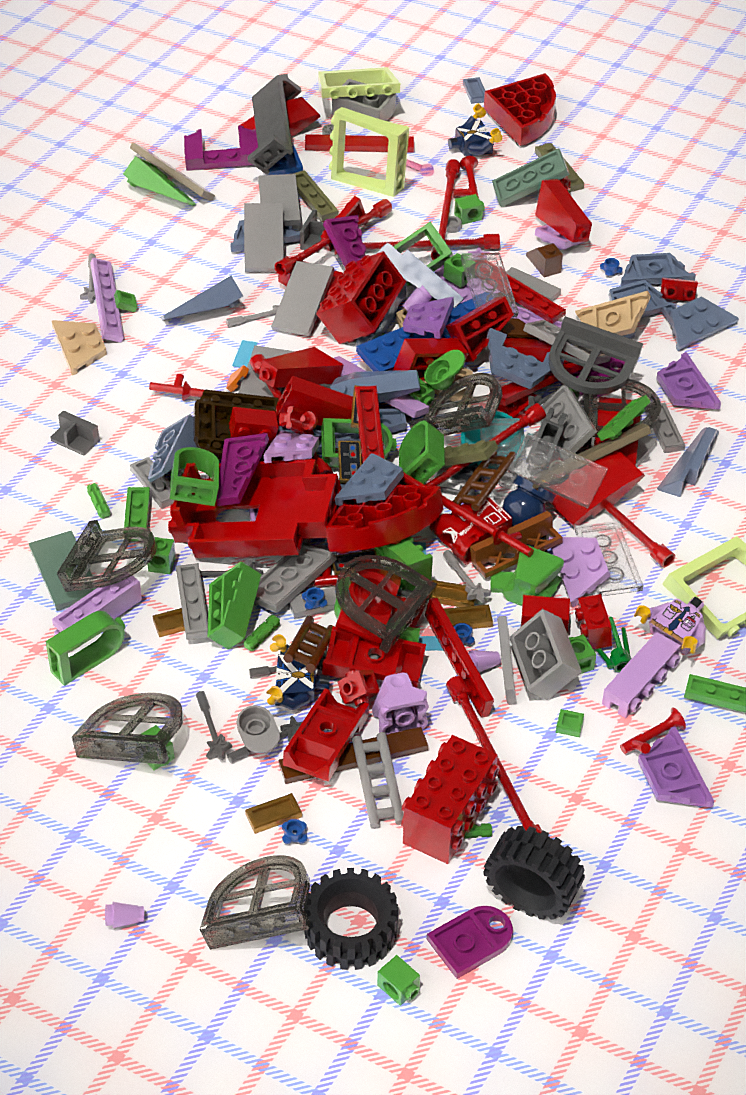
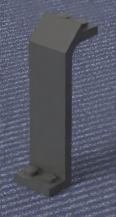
M288 73L276 75L252 96L258 148L248 156V162L266 175L269 173V168L287 153L290 155L293 153L285 101L294 99L302 90L299 85L288 78Z

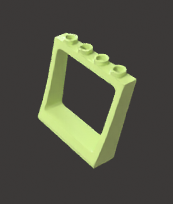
M388 67L318 71V88L322 98H355L356 96L364 95L372 97L380 94L389 96L400 93L401 83ZM348 79L365 83L359 85L342 86Z
M343 107L335 111L331 119L334 130L330 135V139L333 140V146L329 151V154L332 155V161L329 164L331 179L394 197L404 189L410 127L377 119ZM346 121L384 135L389 139L386 180L358 175L344 170Z
M736 536L669 573L662 585L677 599L688 604L693 597H699L685 582L730 557H734L746 565V543ZM705 604L700 610L706 628L717 639L726 634L731 637L741 629L739 626L743 624L746 626V612L727 623H721Z

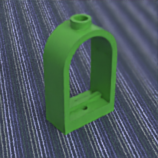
M430 221L393 247L402 253L427 236L440 255L426 265L434 272L443 266L444 262L453 256V253ZM407 281V285H406V286H411V285H413V284H411L410 282Z
M323 418L321 426L322 459L330 467H339L338 453H335V433L359 434L358 428L351 427V419ZM381 423L382 441L385 445L384 459L387 460L390 451H396L397 441L396 438L392 437L388 427Z
M425 420L418 422L409 430L399 448V467L403 468L404 473L424 484L445 465L444 434ZM425 446V451L422 454H420Z
M186 447L177 450L174 455L171 471L170 499L215 506L219 488L218 458L213 453L201 448ZM187 463H195L197 469L206 473L211 481L178 476V471L185 469Z
M96 611L46 640L50 672L66 686L109 659L117 652L124 640V629L126 627L120 617L113 619L105 611ZM102 633L95 642L68 657V653Z

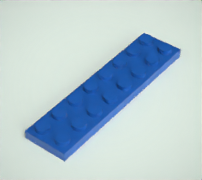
M487 292L460 303L452 309L446 325L494 298ZM446 326L441 338H451ZM401 327L356 346V353L372 371H393L404 339L434 338V333L426 332V335L406 332Z

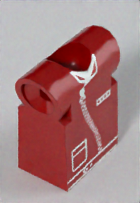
M490 496L479 511H474L471 508L472 504L464 503L460 505L497 528L503 525H507L508 529L512 527V517ZM454 512L439 515L436 521L432 522L429 526L435 536L451 548L453 554L465 565L471 563L470 546L493 536Z

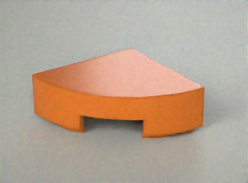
M245 365L230 375L226 389L230 392L239 387L237 383L242 377L246 378L249 369Z

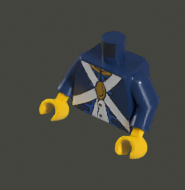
M478 103L473 107L475 114L471 115L463 125L456 127L455 137L448 139L449 149L459 148L463 156L493 154L494 142L499 143L503 139L498 128H494L489 132L481 119L477 120L486 115V110Z
M277 634L272 638L275 642L270 645V650L272 652L280 650V654H278L276 684L266 691V694L271 695L267 699V703L296 710L308 703L314 702L315 689H329L330 675H316V669L313 673H310L306 670V665L295 660L291 663H286L283 657L289 645L286 644L285 637Z

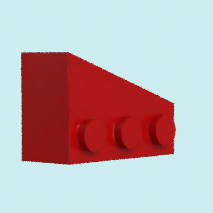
M505 296L496 297L446 325V328L451 338H458L467 350L468 355L465 362H474L477 355L489 343V339H487L489 329L492 328L500 331L514 313Z
M458 338L404 339L393 371L417 370L419 378L425 381V371L436 359L451 350H460L465 355L466 360L468 352Z

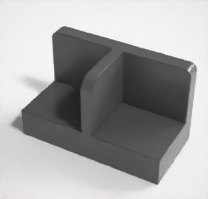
M312 210L300 230L301 250H306L321 241L320 236L325 228L323 222L317 221V210Z
M64 410L58 414L60 428L50 436L52 442L83 456L100 441L98 425Z

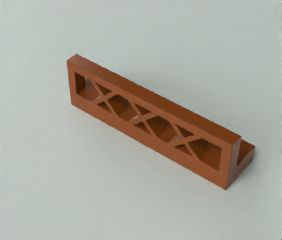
M548 511L509 528L507 533L520 532L522 539L519 541L524 544L534 545L533 548L541 551L563 543V537L553 528V517ZM548 534L553 537L550 540H541V537ZM493 536L470 546L471 563L485 579L518 563L520 552L503 541L499 545H494ZM507 553L515 554L512 558H502ZM488 562L496 563L495 566L488 569L483 566V564Z

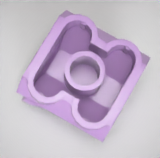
M407 673L386 676L372 707L373 716L379 718V733L385 732L390 734L420 726L422 729L425 728L428 724L426 711L429 708L427 691L413 687Z

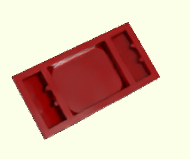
M359 558L335 626L380 644L391 615L402 575Z

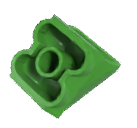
M533 547L531 548L534 549V553L531 557L520 552L517 568L502 591L506 600L522 606L523 595L551 597L556 593L557 587L562 580L558 576L564 566L562 558Z

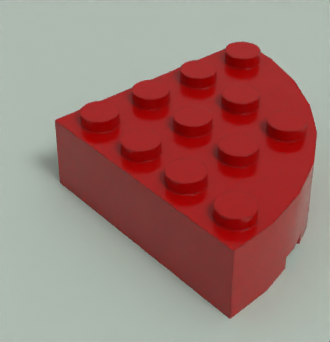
M546 73L485 91L484 109L520 146L527 145L542 136L553 122L556 91L554 90L552 80Z
M396 485L385 500H371L357 503L356 499L344 500L343 505H340L325 527L329 552L345 554L350 551L398 544L401 540L418 533L436 521L443 512L441 487Z

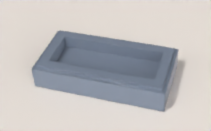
M480 77L463 79V87L470 103H483L486 90Z

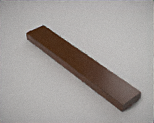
M421 726L386 734L391 759L428 751L429 745ZM377 737L365 739L362 742H376ZM353 742L347 745L340 756L339 766L335 772L358 767ZM380 751L365 753L367 765L382 762ZM283 759L278 760L285 784L314 778L312 775L284 766Z

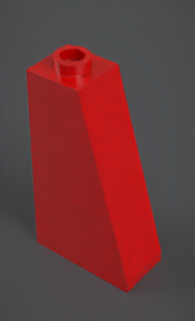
M542 180L535 216L572 243L588 242L592 222L560 180Z
M314 346L264 359L259 379L273 388L286 387L292 376L318 385L332 384L336 378L341 377L344 364Z
M292 376L276 405L277 421H279L280 413L287 412L290 406L315 413L318 417L317 425L321 426L323 418L351 419L353 396Z

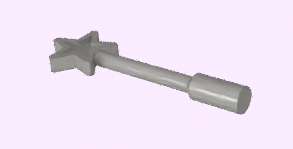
M93 253L88 255L89 288L83 287L84 293L80 294V300H88L90 304L96 299L90 264L92 258H96V255Z
M273 305L270 311L226 319L227 327L243 324L245 321L275 315L279 305Z
M446 550L443 553L444 558L467 583L465 591L468 593L467 600L477 599L484 603L485 597L491 595V590L482 588L481 583L475 585L461 568L459 561L450 550Z

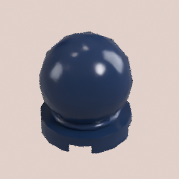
M517 475L513 483L519 486L505 497L502 508L512 517L513 527L546 512L545 503L547 501L553 503L556 495L541 487L538 490L532 488L534 483Z

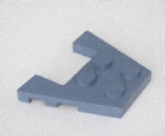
M645 279L609 290V301L648 291L651 298L642 317L662 312L672 327L669 313L677 306L663 299V294ZM636 331L634 333L624 335L623 337L629 339L635 338Z
M492 328L489 329L487 339H489V361L492 374L528 389L543 381L546 375L552 374L549 367L550 352H547L543 362L538 361L534 356H526L514 348L503 346L507 334Z

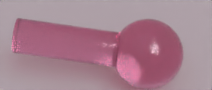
M407 159L406 167L419 171L423 176L428 177L434 174L435 170L431 164L421 165Z

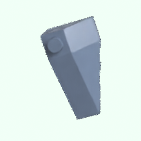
M231 275L160 318L163 321L221 309L228 305L231 309L241 303L239 299L243 297V294Z
M417 370L353 372L336 378L331 384L332 390L353 396L355 385L377 386L378 403L421 390Z
M191 414L162 430L155 444L157 452L152 457L155 462L150 466L148 476L150 482L162 477L172 469L174 455L177 450L186 447L198 448L194 442L193 416Z

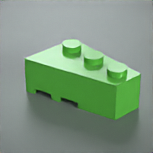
M411 536L401 540L398 544H388L374 548L377 557L382 559L387 570L402 575L399 589L405 591L409 589L416 592L431 587L433 556L430 553L425 555L422 552L423 547L421 545L415 546L412 543L414 540Z
M242 561L209 584L207 637L228 650L245 639L262 575Z

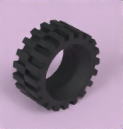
M517 826L516 829L513 827L508 828L499 838L484 865L483 875L487 877L485 880L487 885L494 886L491 891L495 895H501V901L506 905L509 902L513 904L514 910L520 911L522 909L526 911V915L533 917L536 914L538 919L545 920L547 916L550 920L556 919L557 916L561 918L567 913L585 879V874H583L585 871L584 866L579 865L580 858L578 855L572 856L573 849L568 845L562 846V840L557 837L555 839L548 837L549 833L544 830L538 833L536 828L530 826L527 830L523 826Z
M347 868V873L341 874L340 869L333 870V877L329 878L327 874H324L320 877V885L314 882L311 886V893L307 892L304 904L305 939H307L309 949H315V956L319 960L324 956L326 957L327 965L333 967L335 962L340 963V969L347 970L348 964H354L355 970L362 969L363 962H367L369 967L376 964V956L382 960L387 956V948L392 950L394 939L397 938L398 929L397 897L395 892L391 893V886L387 881L381 885V876L376 873L371 878L368 877L369 870L361 869L360 874L354 873V868ZM353 906L369 912L374 917L376 924L369 933L361 936L347 937L333 933L326 925V920L334 911L343 907Z

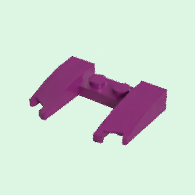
M238 125L240 148L203 151L202 128L188 136L184 135L186 171L252 165L248 162V156L258 148L256 129L250 130Z

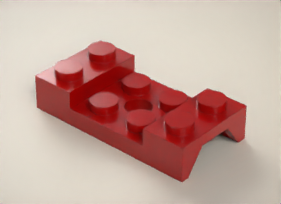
M333 626L326 659L323 661L322 675L343 679L346 677L345 674L352 670H373L376 679L384 681L386 676L407 673L413 687L418 688L426 644L383 636L379 644ZM378 654L380 658L372 659L369 655Z
M324 688L284 749L283 765L329 782L339 766L340 756L355 732L359 733L368 719L369 703L364 702L357 708H352L338 703L330 690ZM325 729H330V730H332V731H331V732H324L323 730H325Z

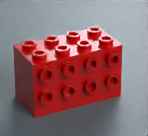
M384 251L372 256L366 255L356 262L353 260L345 266V271L337 278V283L329 290L327 298L320 303L321 307L316 315L339 344L347 341L352 342L359 337H367L375 332L405 285L406 280Z
M451 735L447 743L443 742L439 748L438 757L435 761H430L426 769V775L423 779H418L414 787V793L403 802L402 811H404V816L401 821V826H403L402 844L445 864H449L456 851L461 847L465 833L471 831L474 822L479 814L482 813L486 803L497 788L498 781H495V778L499 772V766L497 765L498 754L455 735Z

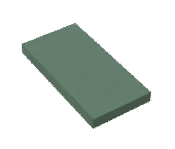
M558 148L492 180L499 205L502 208L539 190L542 180H560L570 174L562 152Z
M72 530L28 543L30 552L56 611L72 606L98 588Z

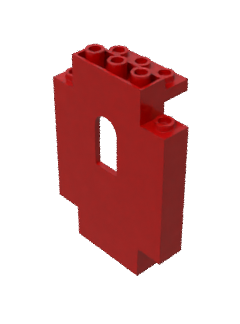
M316 459L271 461V463L259 461L240 503L218 506L217 502H215V506L174 500L170 506L172 519L168 522V531L172 534L175 543L188 542V546L192 549L195 558L299 555L303 539L327 538L325 527L337 511L338 505L335 503V496L342 487L337 473L320 474ZM187 463L181 476L201 479L196 464ZM259 508L255 521L219 522L216 520L218 514L224 510Z

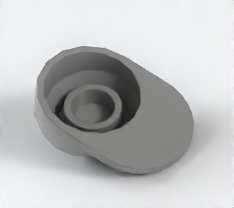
M258 705L242 709L238 714L236 725L245 747L254 753L272 751L280 740V732L273 715L269 710Z

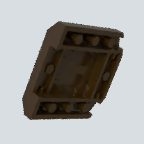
M205 389L200 399H197L194 403L193 436L195 444L198 448L207 450L222 460L224 440L231 438L229 421L233 407L269 410L276 413V405L279 398ZM269 443L267 444L260 461H264V453L270 446ZM272 457L271 461H282V457Z

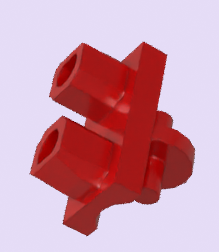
M662 278L660 293L663 294V299L692 301L696 297L698 282Z
M294 406L288 407L287 412L280 413L279 426L286 427L300 434H311L314 436L313 429L318 423V417L315 413L306 412Z

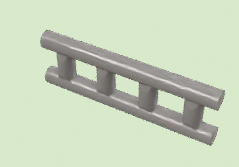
M378 733L376 735L377 741L363 743L361 736H354L352 742L370 827L378 828L380 827L379 819L394 817L395 823L401 825L404 813L402 811L386 733ZM380 751L382 763L367 765L365 753ZM385 773L387 785L372 787L370 775ZM389 795L392 807L377 809L374 797Z

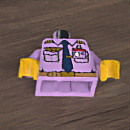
M693 597L688 604L680 599H674L672 602L651 608L639 605L635 611L634 617H642L640 620L642 624L649 620L650 633L655 634L658 632L681 645L680 652L684 655H687L689 651L695 654L696 648L705 642L706 626L703 615L700 613L704 603L697 597Z

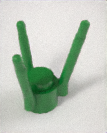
M610 616L609 620L617 648L610 652V659L601 648L595 650L606 662L608 669L614 668L615 672H620L632 658L630 656L626 628H621L623 649L614 619Z

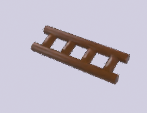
M495 451L489 459L482 460L453 502L458 505L462 503L472 504L471 508L474 511H479L516 459V453L511 451L505 457L497 456ZM490 464L500 465L497 470L488 469ZM481 477L491 478L488 483L478 482ZM471 490L481 491L478 496L468 495Z
M306 616L283 657L284 661L291 663L295 660L306 665V670L313 673L330 642L333 625H328L326 628L314 623L312 616ZM309 630L312 631V632H314V633H316V634H318V635H321L322 637L317 636V635H315V634L309 632ZM304 640L307 641V642H310V643H312V644H314V645H317V647H315V646H313V645H311V644H308V643L304 642ZM298 650L303 651V652H305V653H307V654H309V655H312V656L310 657V656H308V655H305V654H303V653H301V652H298Z

